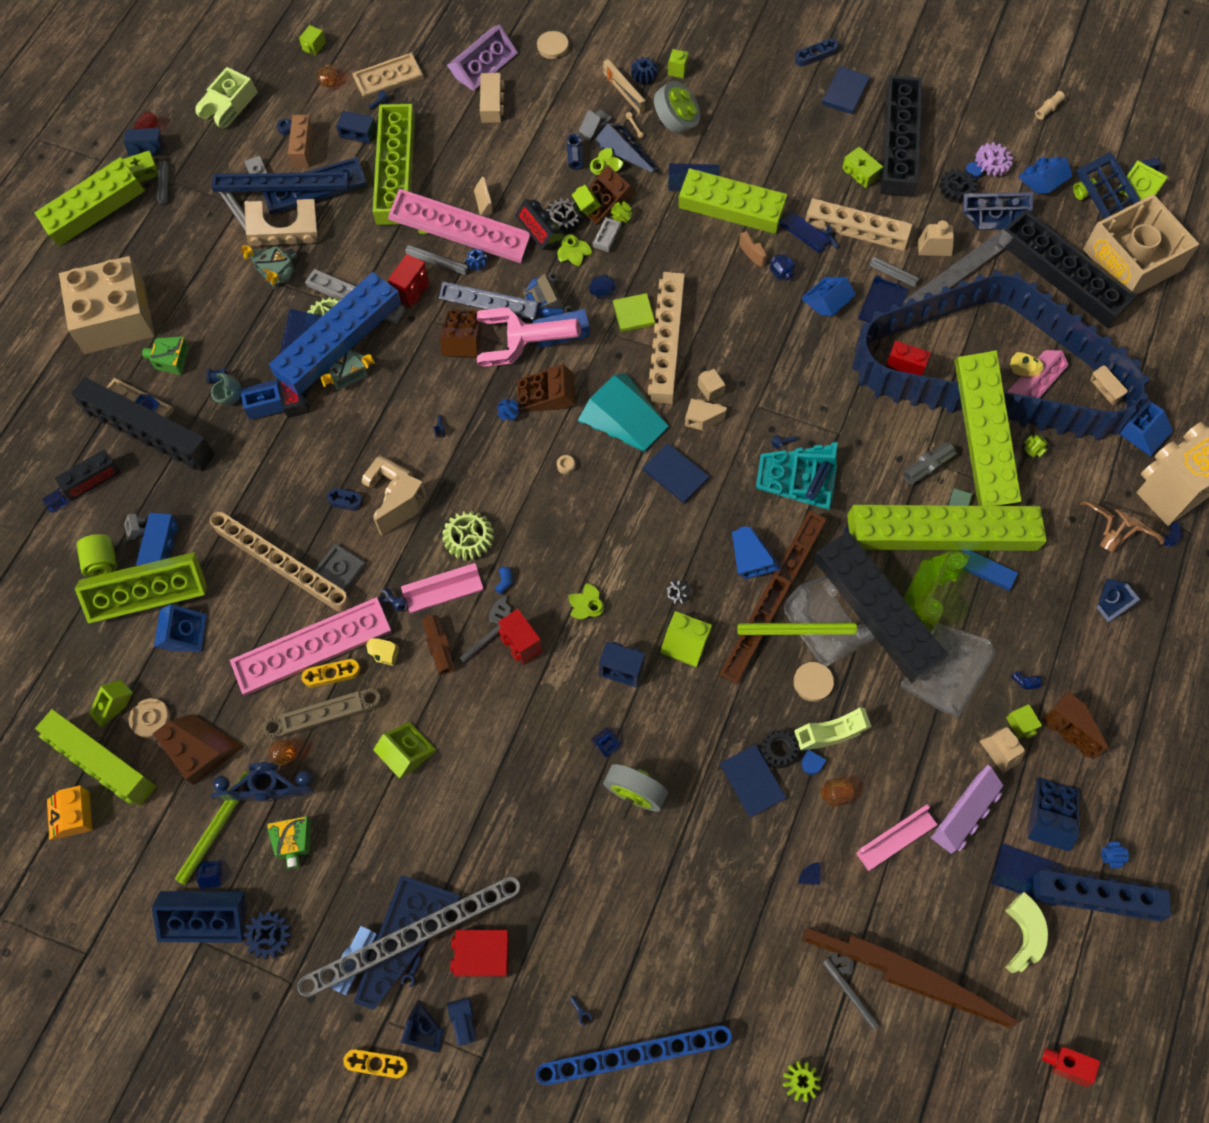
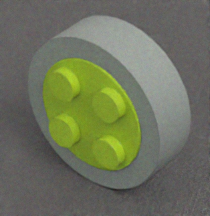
M670 81L655 93L654 105L659 116L657 118L659 124L663 123L670 131L681 135L699 123L700 110L698 103L691 91L682 83Z
M612 765L603 782L608 790L625 800L617 816L622 820L626 819L632 804L646 810L660 811L668 794L666 788L658 781L650 778L647 772L640 769L636 771L625 765Z

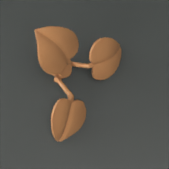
M1083 501L1080 503V505L1092 507L1108 519L1104 532L1105 537L1100 546L1113 553L1118 545L1122 544L1135 531H1144L1155 536L1160 544L1165 542V539L1160 534L1145 526L1138 519L1118 509H1115V511L1124 521L1117 531L1112 529L1109 532L1112 519L1115 516L1105 508L1092 502ZM1126 524L1128 525V527L1135 526L1132 530H1130L1126 535L1122 537V534H1120V532L1123 530Z

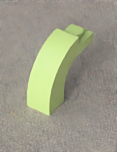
M858 708L832 721L808 723L795 730V735L800 750L818 749L861 735V732L871 728V724L865 708Z
M1025 892L1018 895L1005 910L1019 924L1023 933L1022 947L1005 966L1011 973H1015L1018 970L1020 972L1024 971L1029 962L1032 964L1039 962L1045 952L1048 941V929L1043 913Z

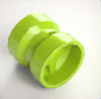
M1089 178L1092 184L1097 183L1094 178ZM1082 182L1074 185L1073 192L1078 200L1090 196Z

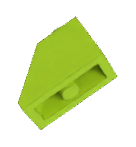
M121 679L102 685L89 715L100 727L106 725L127 706L133 692Z

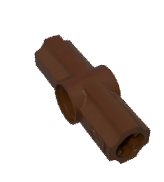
M438 615L426 616L422 622L428 638L426 640L431 656L434 657L439 675L449 674L455 670L450 655V646L446 634L443 633Z

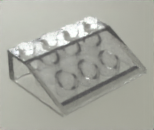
M937 623L931 634L949 656L943 663L912 684L905 676L900 687L940 711L959 717L996 653L991 640Z

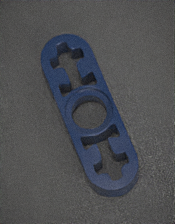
M827 39L798 50L795 55V63L798 66H806L833 56L837 53L838 42L834 39ZM813 51H819L820 54H814Z

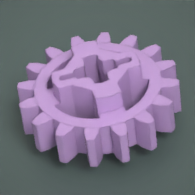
M992 142L991 145L986 143L985 146L982 145L975 155V161L979 162L977 167H982V172L987 171V175L993 173V176H996L998 173L1002 176L1003 173H1007L1010 169L1013 157L1010 156L1011 152H1006V147L1002 148L1001 144L996 146Z

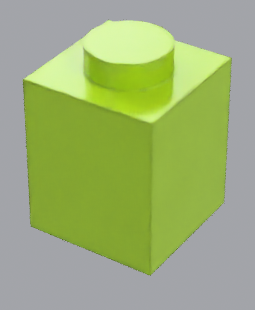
M310 25L299 37L302 50L317 55L326 43L323 30Z
M673 49L668 63V75L684 79L688 66V52Z
M586 185L577 188L572 194L580 210L587 216L601 206L592 190Z
M1029 704L1011 712L1006 717L1018 739L1022 737L1029 739L1037 735V730L1042 726Z

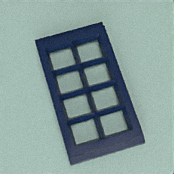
M1111 152L1077 169L1079 178L1103 219L1110 217L1111 213L1118 209L1120 211L1123 210V206L1131 202L1135 204L1140 201ZM1109 164L1114 174L1105 177L1100 168ZM1097 171L1102 180L1092 184L1088 175ZM1117 176L1122 186L1113 190L1108 181ZM1104 183L1109 193L1100 197L1095 188ZM1125 190L1129 199L1120 203L1116 193ZM1112 196L1117 206L1108 210L1103 200Z

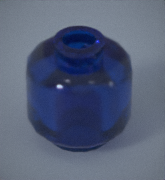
M778 254L770 261L769 269L778 280H789L794 275L795 264L787 255Z
M608 274L593 277L589 285L591 295H595L597 299L612 296L613 291L616 290L614 280Z

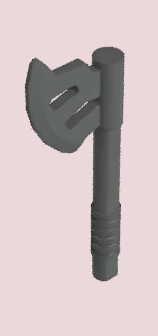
M507 595L501 597L492 606L489 615L490 623L498 624V621L501 620L496 614L503 617L511 614V608L506 604ZM499 624L459 657L460 660L464 663L499 634Z
M831 952V959L827 958L822 962L835 981L838 982L870 1027L875 1029L879 1024L842 975H851L853 973L854 961L844 956L838 958L837 953ZM846 962L847 964L840 968L836 967L839 963Z

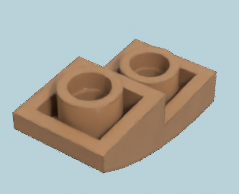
M747 231L740 233L739 244L742 250L758 266L765 267V262L768 258L766 249H763L760 243L754 244L753 238L749 236Z

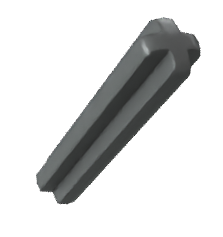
M166 161L158 163L157 201L162 205L167 203L168 164Z
M873 257L870 262L871 267L913 287L919 281L917 276L877 257Z

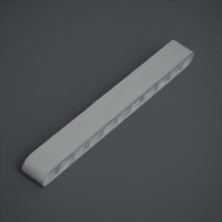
M508 877L302 977L298 982V991L305 997L315 996L514 898L520 890V884L514 877ZM506 883H513L516 888L515 892L507 893L504 890V885ZM493 892L496 895V901L488 903L485 900V894ZM470 901L477 905V910L472 913L465 909V904ZM448 911L456 912L457 920L455 922H448L445 919ZM432 920L437 923L438 928L436 931L428 932L425 929L428 921ZM410 930H414L418 934V938L414 942H408L405 939V934ZM389 940H394L398 944L397 949L393 952H388L385 949V944ZM368 950L377 952V958L373 962L365 960V954ZM348 960L356 962V969L353 972H346L344 969V965ZM327 970H334L336 974L335 979L329 983L325 982L324 973ZM313 980L315 984L313 991L305 993L303 990L304 982Z

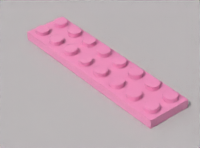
M399 189L388 216L389 220L518 263L522 261L530 238L528 231Z
M376 597L235 657L230 662L243 696H247L308 668L363 646L371 638L379 639L391 634L392 631Z

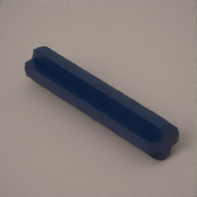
M823 461L820 464L805 494L806 498H809L811 501L817 497L831 468V464L827 463V461Z

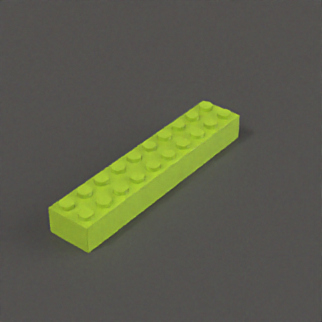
M853 505L847 514L849 532L863 550L1038 551L1047 542L1040 506Z

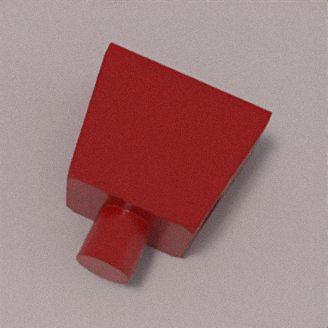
M1045 1047L1041 1058L1042 1061L1054 1065L1053 1073L1086 1088L1094 1084L1100 1064L1099 1060L1065 1047H1061L1058 1052ZM1064 1060L1070 1063V1068L1065 1066Z

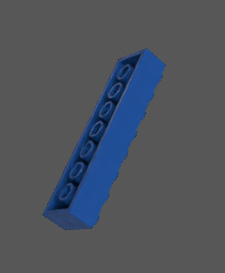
M372 272L269 363L273 375L300 396L401 304L398 291Z

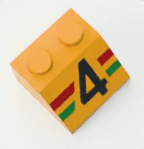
M75 786L59 790L47 799L50 840L93 831L90 791L82 786Z

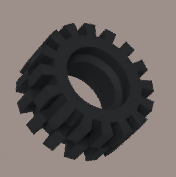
M775 729L772 733H767V736L763 739L761 745L762 757L764 760L766 759L768 765L772 764L773 768H776V766H779V769H783V766L788 767L795 761L798 755V740L795 741L796 737L794 734L791 736V732L788 730L786 733L784 729H780V731ZM775 742H783L787 746V753L783 756L774 754L772 745Z

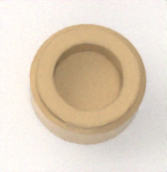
M569 455L559 457L557 460L558 471L562 474L572 473L575 469L574 458Z

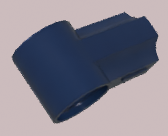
M572 133L566 138L568 166L573 170H579L583 167L581 137L576 133Z
M467 997L448 1002V1013L451 1023L453 1022L457 1046L476 1042L470 998Z

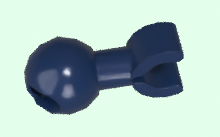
M389 588L381 590V592L385 593L386 597H379L378 600L380 602L388 601L392 603L394 609L399 612L407 609V599L393 596Z

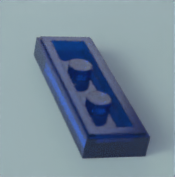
M793 211L780 221L782 227L818 253L830 244V238Z

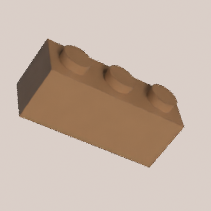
M292 115L288 157L292 168L309 167L313 126L309 115Z

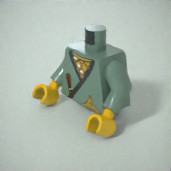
M243 245L241 248V253H244L243 257L249 259L251 256L256 270L275 289L282 283L289 282L294 272L291 261L297 257L292 248L284 253L278 247L255 250L248 245Z
M350 349L321 376L323 386L326 387L327 384L332 383V385H335L336 390H340L368 376L366 369L369 368L370 364H375V361L370 354L364 356L358 352H352Z

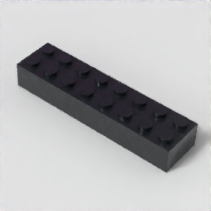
M889 75L885 94L882 147L883 169L881 173L880 194L914 197L918 185L922 78Z
M1027 210L1023 211L1003 230L998 240L1000 245L1107 328L1129 308L1137 296Z
M86 377L80 381L71 393L75 398V403L82 407V412L88 417L94 416L102 424H110L114 430L125 432L131 439H139L147 447H155L159 453L170 455L176 462H184L192 470L198 469L203 472L215 455L203 436Z
M849 531L817 551L814 558L815 563L911 684L944 662L949 656L948 653Z

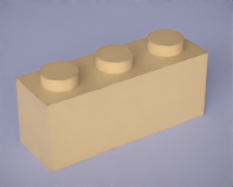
M481 73V123L501 122V115H504V105H501V103H504V92L502 90L505 89L504 80H501L500 73Z

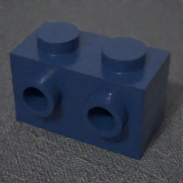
M347 111L342 112L336 125L339 137L369 144L377 129L374 117Z
M160 128L128 129L124 137V144L128 155H137L146 151H150L151 155L162 154L164 142Z

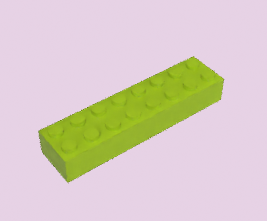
M412 104L379 105L373 215L376 225L401 224L388 219L390 210L399 189L412 192L415 115Z
M997 350L958 357L954 361L978 506H998L1021 502Z

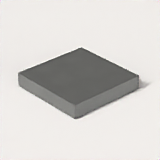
M335 543L314 569V572L346 592L365 568L366 562Z

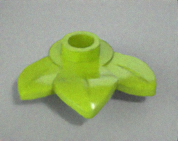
M607 148L600 151L598 158L591 161L590 169L593 174L600 175L609 165L617 172L623 166V162L618 158L612 157V149ZM598 164H601L600 169H596Z
M566 235L562 239V246L559 248L557 255L560 262L569 260L572 264L579 267L582 263L583 255H591L592 251L585 241H579L574 235ZM568 241H573V244H568Z
M585 584L583 594L568 595L569 602L574 608L570 615L576 619L582 620L589 616L598 617L604 611V604L599 599V591L590 584ZM596 606L598 609L593 611L591 607Z

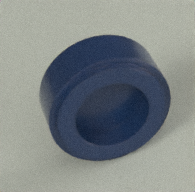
M290 119L278 121V132L281 135H289L292 121Z

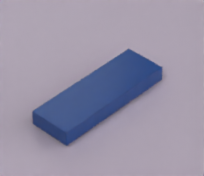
M962 550L955 565L1008 591L1011 589L1018 574L970 550Z

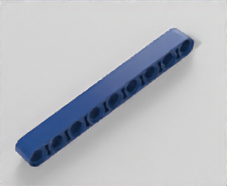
M716 1026L544 1063L537 1068L536 1078L543 1085H553L726 1047L731 1042L732 1035L727 1027ZM717 1031L726 1033L727 1040L725 1043H718L716 1041L715 1033ZM701 1035L704 1037L705 1046L703 1048H697L694 1045L693 1039L695 1036ZM674 1040H680L683 1043L684 1049L682 1052L676 1053L672 1050L671 1044ZM654 1044L662 1048V1055L658 1058L652 1057L649 1052L650 1047ZM632 1049L640 1052L641 1057L637 1062H631L627 1057L628 1052ZM609 1054L618 1056L619 1062L615 1067H610L606 1064V1057ZM589 1058L594 1059L597 1063L596 1069L592 1072H588L584 1068V1063ZM567 1063L573 1064L575 1068L574 1074L569 1077L564 1076L562 1072L563 1066ZM544 1068L552 1070L553 1075L549 1081H543L540 1077V1073Z

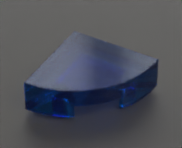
M813 863L807 866L801 872L798 884L820 885V863Z

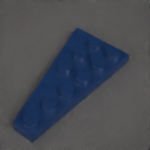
M401 875L376 941L456 903L461 896ZM432 920L428 921L425 925V929L428 932H434L438 927L437 923ZM410 930L405 934V939L408 942H414L418 938V934L414 930ZM389 940L385 944V949L388 952H393L397 949L398 944L394 940ZM427 941L366 970L353 1003L375 1010ZM372 951L368 962L376 960V951Z

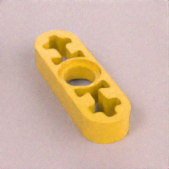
M347 659L308 668L302 673V681L307 687L315 688L354 679L360 674V666L355 660ZM350 665H352L354 668L352 669V673L348 672ZM339 667L342 668V670H343V671H342L343 675H341V672H340V670H339ZM329 669L336 670V675L333 678L326 677V672ZM311 674L315 676L312 682L308 679Z
M350 1050L344 1057V1065L350 1071L402 1078L409 1070L407 1060L398 1056ZM357 1054L358 1059H366V1069L363 1070L364 1064L359 1063L352 1067L353 1064L349 1062L350 1057L353 1058ZM375 1057H379L382 1060V1067L378 1071H374L370 1067L371 1060ZM387 1058L390 1059L388 1064L396 1065L400 1061V1065L404 1066L403 1071L395 1074L396 1070L387 1068L388 1073H384L387 1067Z

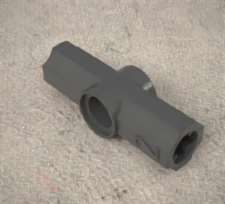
M946 442L934 451L924 453L916 463L903 471L902 474L908 484L914 485L925 476L935 474L943 464L956 456L957 453L953 445Z

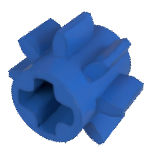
M474 249L468 252L466 263L470 265L471 270L479 271L483 267L486 268L485 262L488 259L487 255H484L483 250Z
M513 398L511 400L503 399L497 406L498 416L503 421L505 419L512 421L519 414L517 407L519 404Z
M1120 842L1106 843V847H1103L1101 850L1102 860L1104 863H1109L1110 868L1124 867V863L1128 862V850L1126 847H1120Z

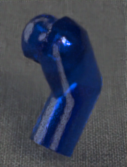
M1174 522L1170 524V534L1163 537L1165 539L1163 543L1165 546L1172 547L1180 542V523Z
M1018 670L1011 676L1025 690L1038 689L1043 682L1040 676L1025 677Z

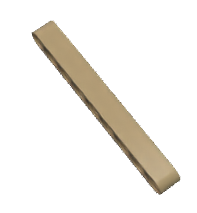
M216 512L211 516L210 523L219 535L334 610L343 612L349 608V598L341 588L225 513ZM283 559L281 563L276 564L278 560ZM298 569L297 572L291 573L292 570ZM313 578L310 583H306L308 579ZM328 588L325 593H320L323 589ZM344 598L340 603H336L337 599Z

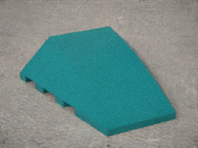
M627 373L613 375L589 399L578 419V422L586 423L597 431L601 430L608 433L610 437L619 438L624 443L643 452L669 428Z
M838 442L827 446H822V444L815 445L814 448L808 449L796 448L795 451L789 452L784 450L761 454L756 489L830 510L833 502L837 471ZM823 461H827V463L831 464V468L817 497L811 501L809 498H806L805 494L820 464Z

